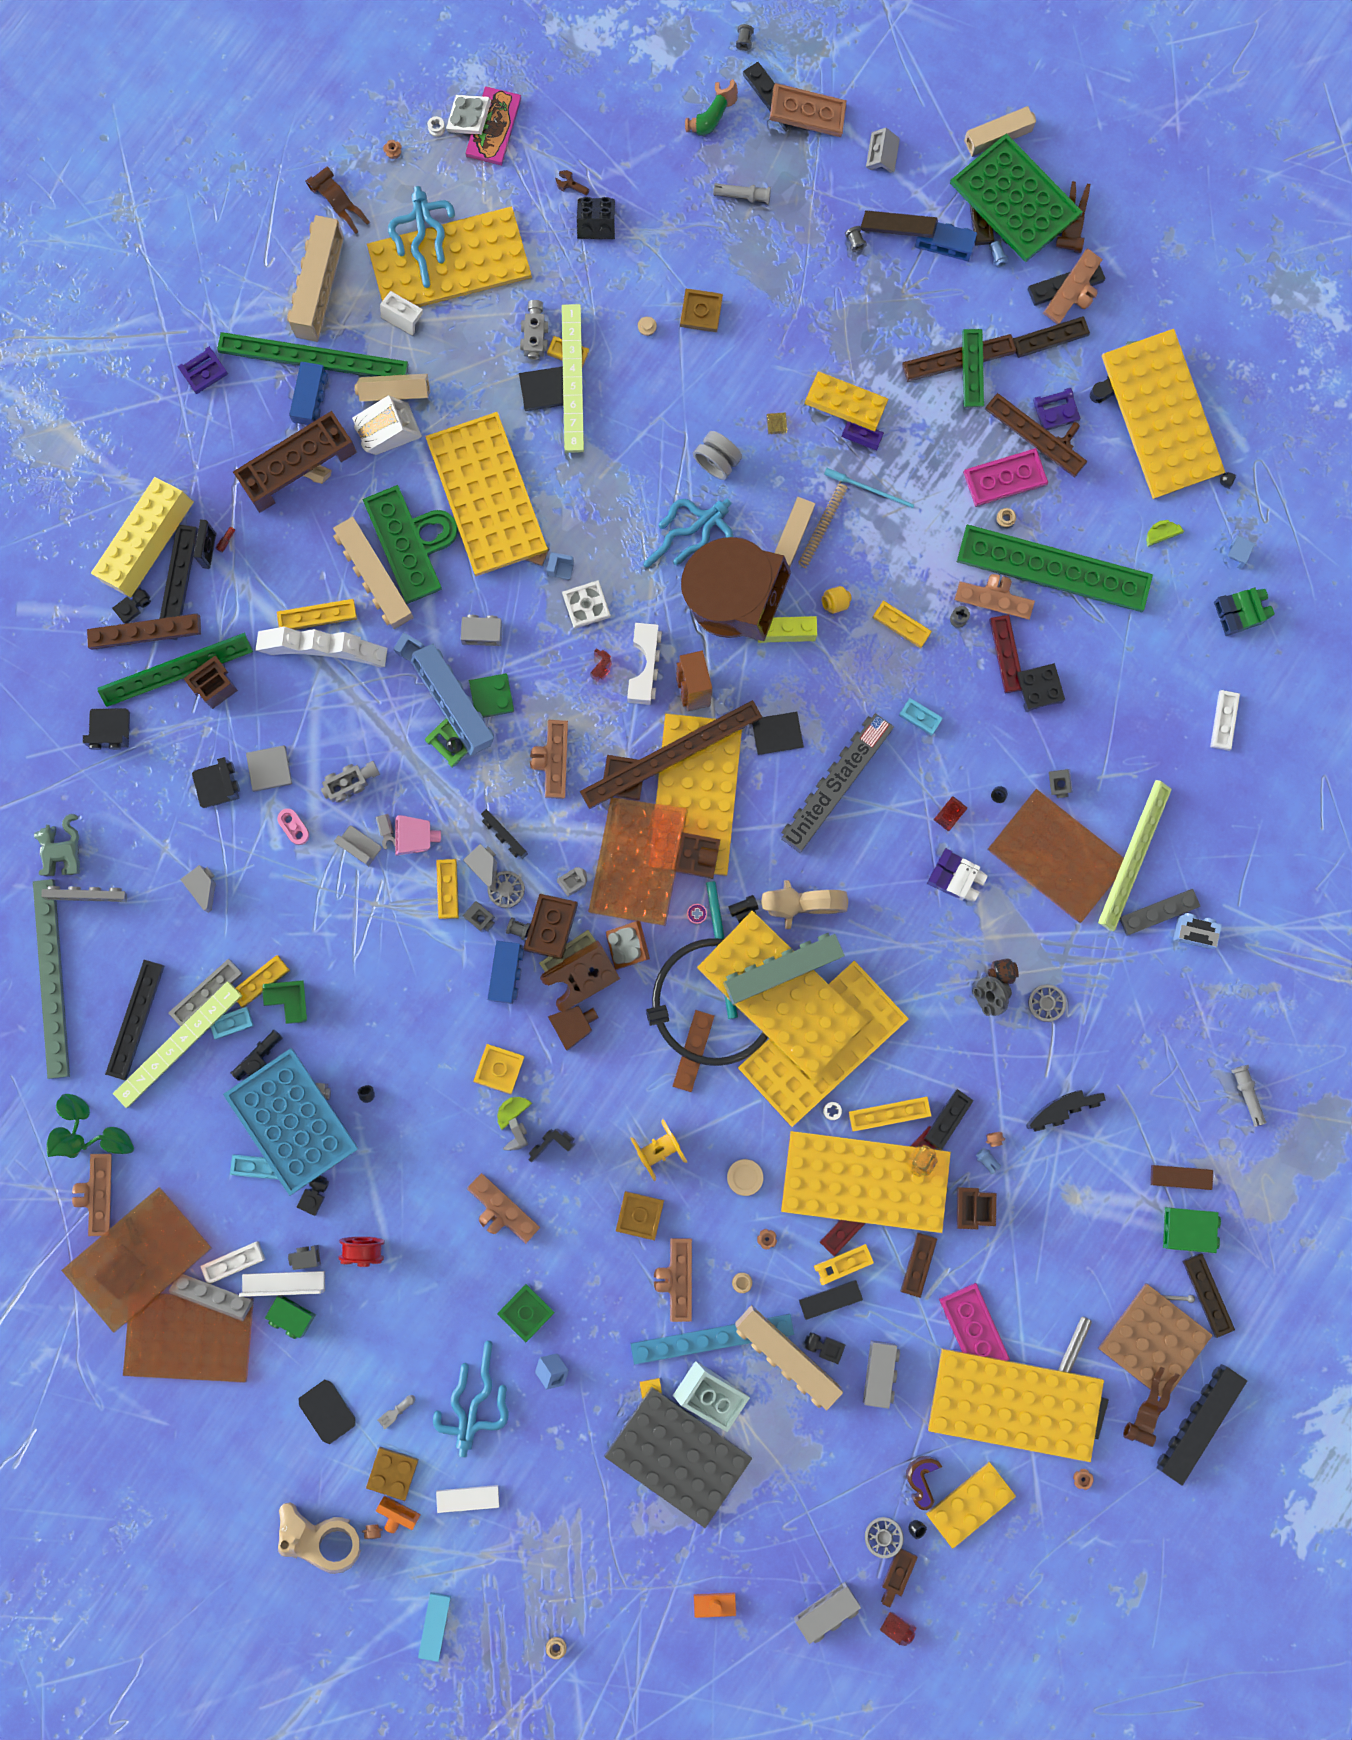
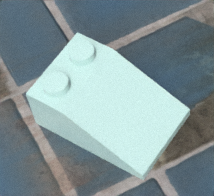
M696 1361L673 1394L682 1407L726 1432L729 1431L750 1399L741 1390Z

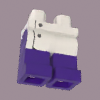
M945 848L927 884L961 901L966 899L975 902L979 891L971 888V885L975 882L983 886L988 875L979 870L980 866L974 865L972 862L952 853L953 851Z

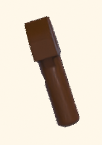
M568 170L559 171V176L567 180L561 181L555 178L559 190L564 192L566 188H572L584 195H588L589 188L573 181L572 172Z
M1074 422L1064 437L1060 438L1057 436V438L1072 449L1074 446L1071 445L1070 441L1080 425Z

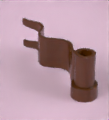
M328 166L314 177L310 176L305 180L307 186L314 194L318 191L327 199L337 215L347 222L355 234L358 233V230L345 209L357 214L367 225L370 223L364 213L349 200L344 190L332 179L334 174Z
M1072 181L1069 198L1074 203L1076 202V182ZM1087 183L1078 206L1083 212L1082 216L1062 232V236L1057 237V248L1082 253L1085 238L1081 237L1091 184Z
M1160 1367L1152 1380L1148 1399L1141 1404L1135 1423L1128 1422L1125 1426L1124 1438L1131 1441L1136 1440L1153 1447L1156 1441V1435L1153 1432L1157 1419L1169 1404L1171 1389L1179 1378V1374L1175 1373L1168 1380L1158 1401L1159 1381L1165 1368Z

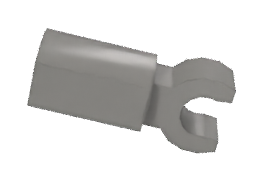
M389 814L375 817L380 835L384 838L382 841L383 848L388 849L386 843L389 840L393 841L395 847V838L392 836L394 832Z

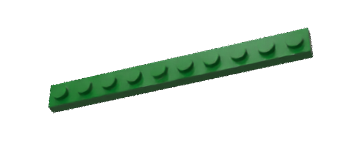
M220 332L217 347L218 353L299 366L300 362L323 365L325 370L369 377L407 375L409 366L408 361Z

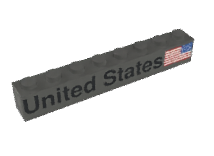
M876 713L872 718L870 716L866 718L862 724L864 729L861 733L857 731L851 738L852 745L849 748L845 746L839 754L841 757L839 762H833L828 769L830 774L826 779L824 777L821 778L816 785L818 790L815 794H809L804 801L807 803L803 810L799 808L793 816L794 822L791 825L787 824L782 830L783 836L781 840L797 852H802L893 730L894 726Z

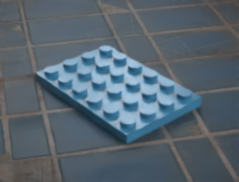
M290 1048L223 1094L289 1196L359 1149L293 1048Z

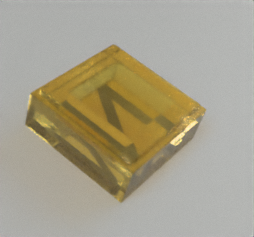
M786 412L766 415L768 434L787 433Z

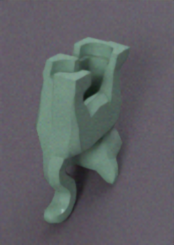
M66 815L62 821L64 831L71 835L69 841L54 843L56 826L50 828V825H46V828H41L40 831L34 833V838L40 843V857L43 863V869L39 871L40 876H55L56 862L62 861L64 862L62 875L80 873V861L78 858L79 834L70 825L71 821L78 819L77 815Z

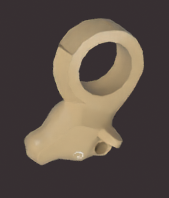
M784 880L783 889L763 893L761 900L762 908L768 911L769 915L785 918V929H791L793 917L798 913L836 914L847 912L848 908L846 891L816 890L798 893L791 887L789 880Z
M284 1503L279 1508L278 1552L281 1556L294 1557L296 1559L300 1557L330 1574L343 1573L352 1568L361 1550L360 1539L355 1528L349 1524V1519L333 1517L313 1525L297 1511L293 1503ZM331 1532H344L352 1540L351 1552L341 1561L332 1562L326 1560L320 1552L322 1540Z

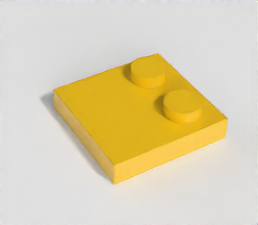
M486 1044L473 1082L512 1095L525 1057Z

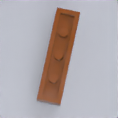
M695 1010L685 1049L703 1056L714 1015ZM681 1056L672 1087L692 1092L700 1064Z

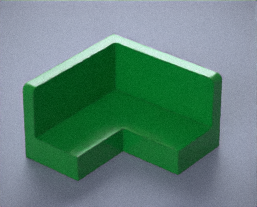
M304 980L262 985L263 1005L284 1004L285 1024L307 1021Z

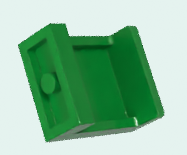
M1165 1207L1163 1248L1217 1253V1249L1220 1247V1238L1217 1237L1218 1228L1221 1226V1218L1218 1216L1219 1212Z

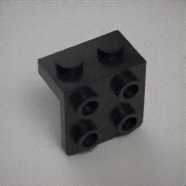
M583 197L578 199L577 239H615V199L609 197Z
M126 708L91 709L89 714V735H83V744L91 750H101V748L120 750L121 747H129V710Z
M225 757L217 759L218 764L192 772L197 797L202 808L240 799L238 794L240 792L239 784L233 775L235 773L234 765Z
M551 1129L543 1136L544 1142L541 1146L536 1145L529 1152L531 1157L528 1160L534 1162L553 1139L567 1151H570L576 1145L573 1143L574 1138L567 1131L562 1133L559 1129L554 1131Z

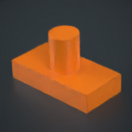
M386 1496L382 1498L376 1509V1512L389 1518L384 1527L389 1533H395L399 1524L413 1530L421 1515Z
M735 1592L694 1594L695 1618L736 1616Z

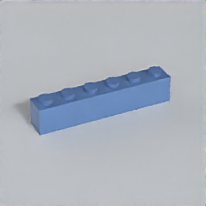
M431 644L413 652L410 662L469 754L472 756L491 747L494 740L492 730L489 727L487 728L483 722V716L480 712L476 711L472 699L463 691L461 682L456 680L452 668L443 660L441 651L436 649L434 644Z

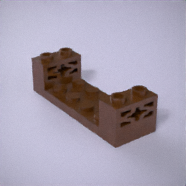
M330 411L234 470L233 473L258 512L261 513L276 503L271 495L332 457L337 456L340 462H343L356 454L357 451L334 413Z

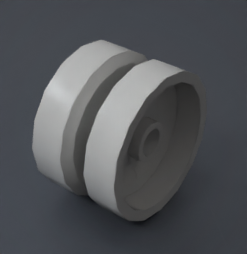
M710 431L703 439L704 445H698L693 452V457L708 473L718 479L725 480L732 472L731 466L735 467L742 459V454L728 438L715 431Z

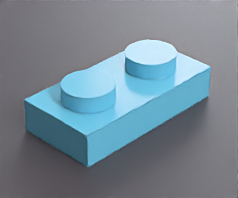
M909 698L899 714L900 717L931 736L943 719Z
M244 1007L230 1012L211 1026L214 1039L217 1040L253 1027L254 1024L249 1008Z

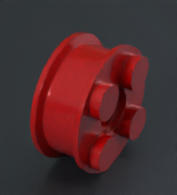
M346 1237L339 1240V1243L342 1244V1255L339 1256L341 1264L357 1263L359 1267H369L370 1263L380 1264L384 1260V1256L381 1255V1245L385 1243V1240L381 1238Z

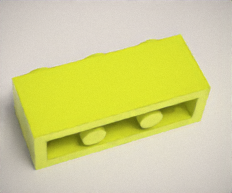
M817 616L774 617L765 641L758 640V643L816 641Z

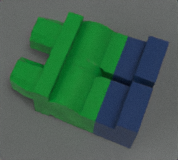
M1256 587L1232 595L1220 596L1214 601L1218 616L1222 618L1220 622L1225 636L1262 625L1267 619L1275 615L1272 606L1262 607L1261 602L1268 599L1266 589L1256 590Z

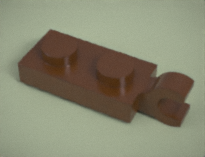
M901 1548L898 1554L893 1557L882 1584V1588L887 1589L881 1600L883 1605L890 1608L896 1594L902 1597L917 1561V1555Z

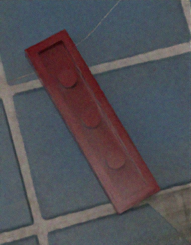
M1010 616L992 617L989 621L1004 693L1021 691L1017 672H1021Z

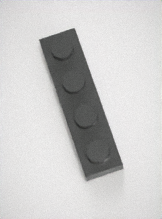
M1190 889L1120 917V922L1126 936L1201 906L1194 890Z

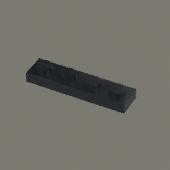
M756 62L743 71V76L769 111H771L775 83L760 63ZM779 122L785 132L794 127Z
M1100 265L1089 280L1091 286L1103 283L1106 279ZM1070 272L1030 285L1028 292L1034 306L1052 300Z

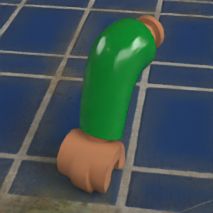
M733 79L729 82L730 86L725 89H721L720 82H715L717 96L707 111L697 114V118H692V120L690 118L685 119L686 132L692 130V132H697L698 136L710 134L716 128L726 107L732 106L738 99V88Z

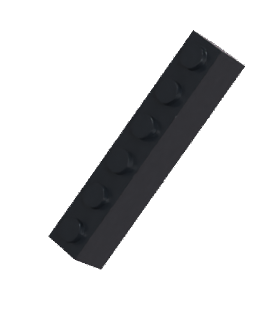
M1221 1364L1220 1367L1218 1366L1212 1372L1213 1378L1210 1383L1202 1388L1200 1399L1192 1404L1190 1415L1181 1422L1179 1426L1180 1431L1171 1438L1168 1443V1450L1157 1461L1158 1466L1156 1468L1182 1486L1247 1383L1245 1378L1225 1365Z

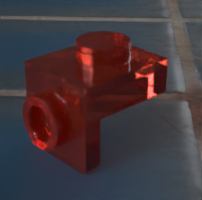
M596 648L594 655L600 662L590 672V675L597 682L600 678L603 680L607 676L612 662L610 660L611 656L606 651H600Z
M952 796L933 820L949 832L968 808Z
M889 1612L880 1628L881 1632L902 1646L910 1644L915 1637L916 1627L908 1624L893 1612Z

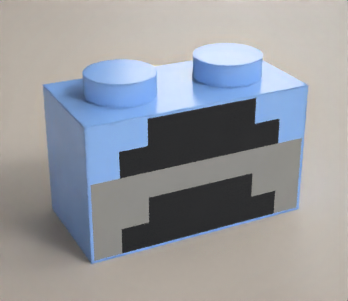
M1188 913L1177 918L1174 941L1208 949L1217 948L1222 924L1216 923V920L1211 918L1197 919L1196 915Z

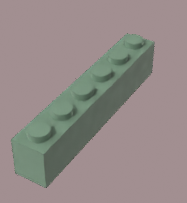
M823 934L817 937L819 941L815 943L807 941L799 945L801 949L793 952L791 948L782 952V957L775 959L772 956L763 960L764 965L756 967V964L745 968V973L738 975L735 972L726 976L727 980L723 984L732 1005L844 957L845 955L836 935Z

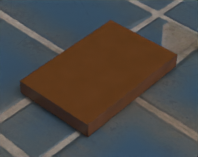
M539 894L524 945V951L563 959L578 903Z

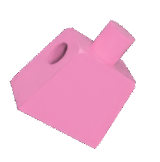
M398 815L395 818L396 856L425 852L430 849V842L441 841V831L430 830V821Z

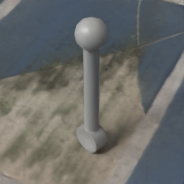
M1162 1295L1167 1300H1183L1189 1303L1195 1301L1193 1295L1188 1297Z

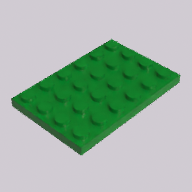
M1007 133L950 180V184L1025 262L1081 217L1083 213Z

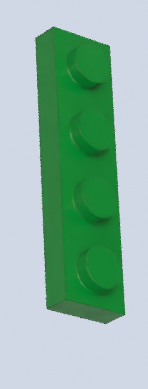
M963 329L964 408L983 407L982 329Z

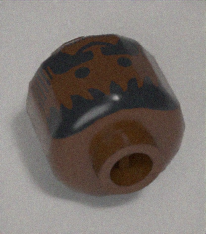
M1009 958L993 961L991 969H988V976L997 978L1002 984H1013L1016 978L1019 977L1017 964Z

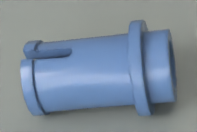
M1001 242L991 243L989 249L994 258V265H997L998 268L1005 266L1008 263V256L1004 254Z
M983 1148L976 1154L978 1157L977 1161H981L991 1174L996 1172L993 1166L997 1171L1000 1169L1001 1165L993 1158L989 1149Z

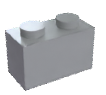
M477 615L462 617L461 642L463 645L501 646V618L493 615H488L486 618H479Z

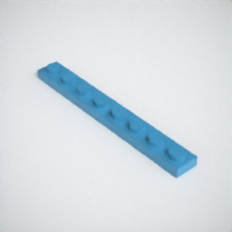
M791 1314L767 1318L785 1336L794 1335ZM731 1324L631 1343L634 1364L752 1342L748 1338L745 1340L741 1338L736 1332V1325Z

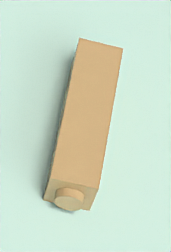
M1027 106L968 130L964 141L971 156L986 151L1006 133L1012 139H1016L1032 132L1036 123L1035 114Z
M428 374L360 377L357 384H355L356 396L359 395V402L379 401L388 395L397 399L428 398L430 394Z
M797 497L775 550L776 554L785 556L789 568L792 565L815 507V503Z

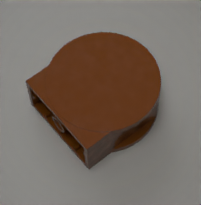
M720 538L705 544L690 557L682 573L681 590L695 620L707 632L725 638L745 636L765 641L791 571L784 555L764 551L753 542L743 538Z

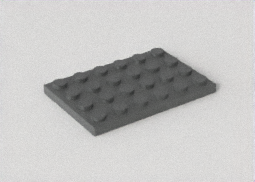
M653 1387L649 1389L604 1455L610 1462L704 1528L707 1527L752 1460L751 1456Z

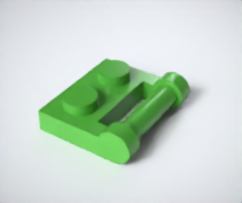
M446 718L425 738V741L429 745L431 744L453 768L468 751L463 745L462 750L453 756L436 739L439 735L446 741L452 737L459 738ZM455 740L451 741L453 748L457 749Z

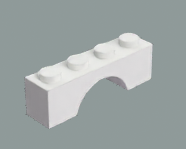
M635 623L633 646L644 654L647 663L644 671L639 676L629 679L628 703L651 705V699L655 700L656 688L652 687L653 680L657 681L658 669L654 668L655 662H659L660 650L656 649L657 643H661L662 631H658V625Z

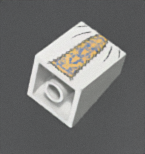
M389 395L353 417L354 428L362 440V448L374 455L422 437L409 404Z

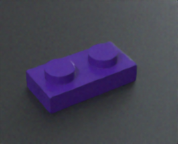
M847 421L841 437L877 451L884 432L877 429L872 431Z

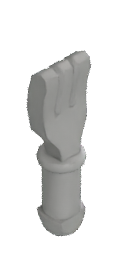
M408 1395L399 1405L395 1406L394 1410L387 1411L377 1421L386 1429L397 1419L398 1414H402L405 1409L413 1405L415 1396Z

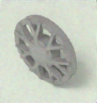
M511 871L497 873L498 880L496 883L499 886L493 892L488 887L489 898L495 905L502 908H510L517 905L522 900L525 892L522 879ZM505 875L506 881L501 883L499 876ZM511 875L516 877L512 884L508 882ZM521 885V890L514 891V886ZM499 892L500 896L494 900L492 894ZM513 893L519 897L515 902L510 898ZM502 897L508 898L507 904H501Z
M1046 984L1032 991L1029 996L1028 1005L1035 1018L1040 1021L1051 1022L1063 1015L1066 1009V998L1059 988ZM1042 988H1048V995H1043ZM1054 991L1059 993L1056 999L1051 996ZM1035 993L1041 996L1039 1001L1033 998ZM1056 1002H1062V1008L1055 1007ZM1039 1003L1040 1009L1034 1011L1032 1005ZM1052 1009L1057 1013V1016L1052 1018L1049 1012ZM1042 1010L1046 1011L1045 1018L1040 1017Z
M886 1517L877 1518L866 1529V1546L873 1555L879 1558L893 1557L898 1554L903 1546V1531L893 1519ZM879 1521H885V1529H880ZM891 1524L896 1527L893 1533L888 1530ZM871 1527L878 1530L876 1536L869 1533ZM893 1535H900V1542H894ZM876 1538L878 1544L871 1547L869 1541ZM890 1544H893L896 1548L893 1553L888 1548ZM880 1546L885 1547L884 1555L878 1553Z

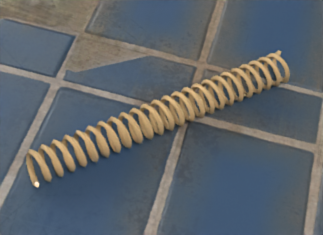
M839 481L831 501L827 504L826 511L822 514L809 544L805 547L804 554H802L798 561L804 568L807 567L800 562L809 565L808 562H811L809 558H813L811 555H815L814 552L818 548L816 545H820L819 542L823 538L821 535H825L823 532H826V529H828L826 525H830L828 522H831V519H833L831 515H835L833 512H837L835 509H838L837 506L840 505L838 502H842L840 499H843L842 496H845L844 493L847 492L845 489H848V487L841 484V481Z

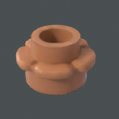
M389 140L384 145L383 150L389 158L396 159L401 154L402 146L398 141Z
M1002 1132L986 1135V1143L990 1144L991 1147L1003 1145L1002 1141L1005 1138Z
M762 1230L757 1237L758 1244L763 1249L774 1247L777 1243L776 1233L772 1230Z
M1080 1469L1073 1476L1075 1480L1074 1485L1078 1489L1087 1490L1094 1481L1093 1475L1087 1469Z
M367 1525L366 1530L362 1531L364 1539L381 1538V1531L383 1529H379L378 1525Z

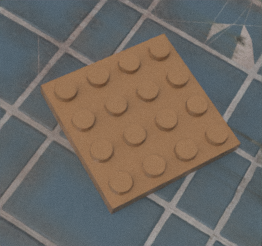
M1145 1283L1098 1349L1150 1390L1155 1374L1160 1367L1165 1368L1159 1381V1397L1161 1398L1163 1388L1168 1380L1175 1373L1180 1375L1172 1386V1392L1213 1335Z

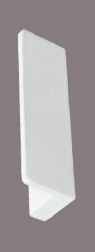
M325 1271L242 1274V1292L239 1293V1297L321 1294L325 1292Z

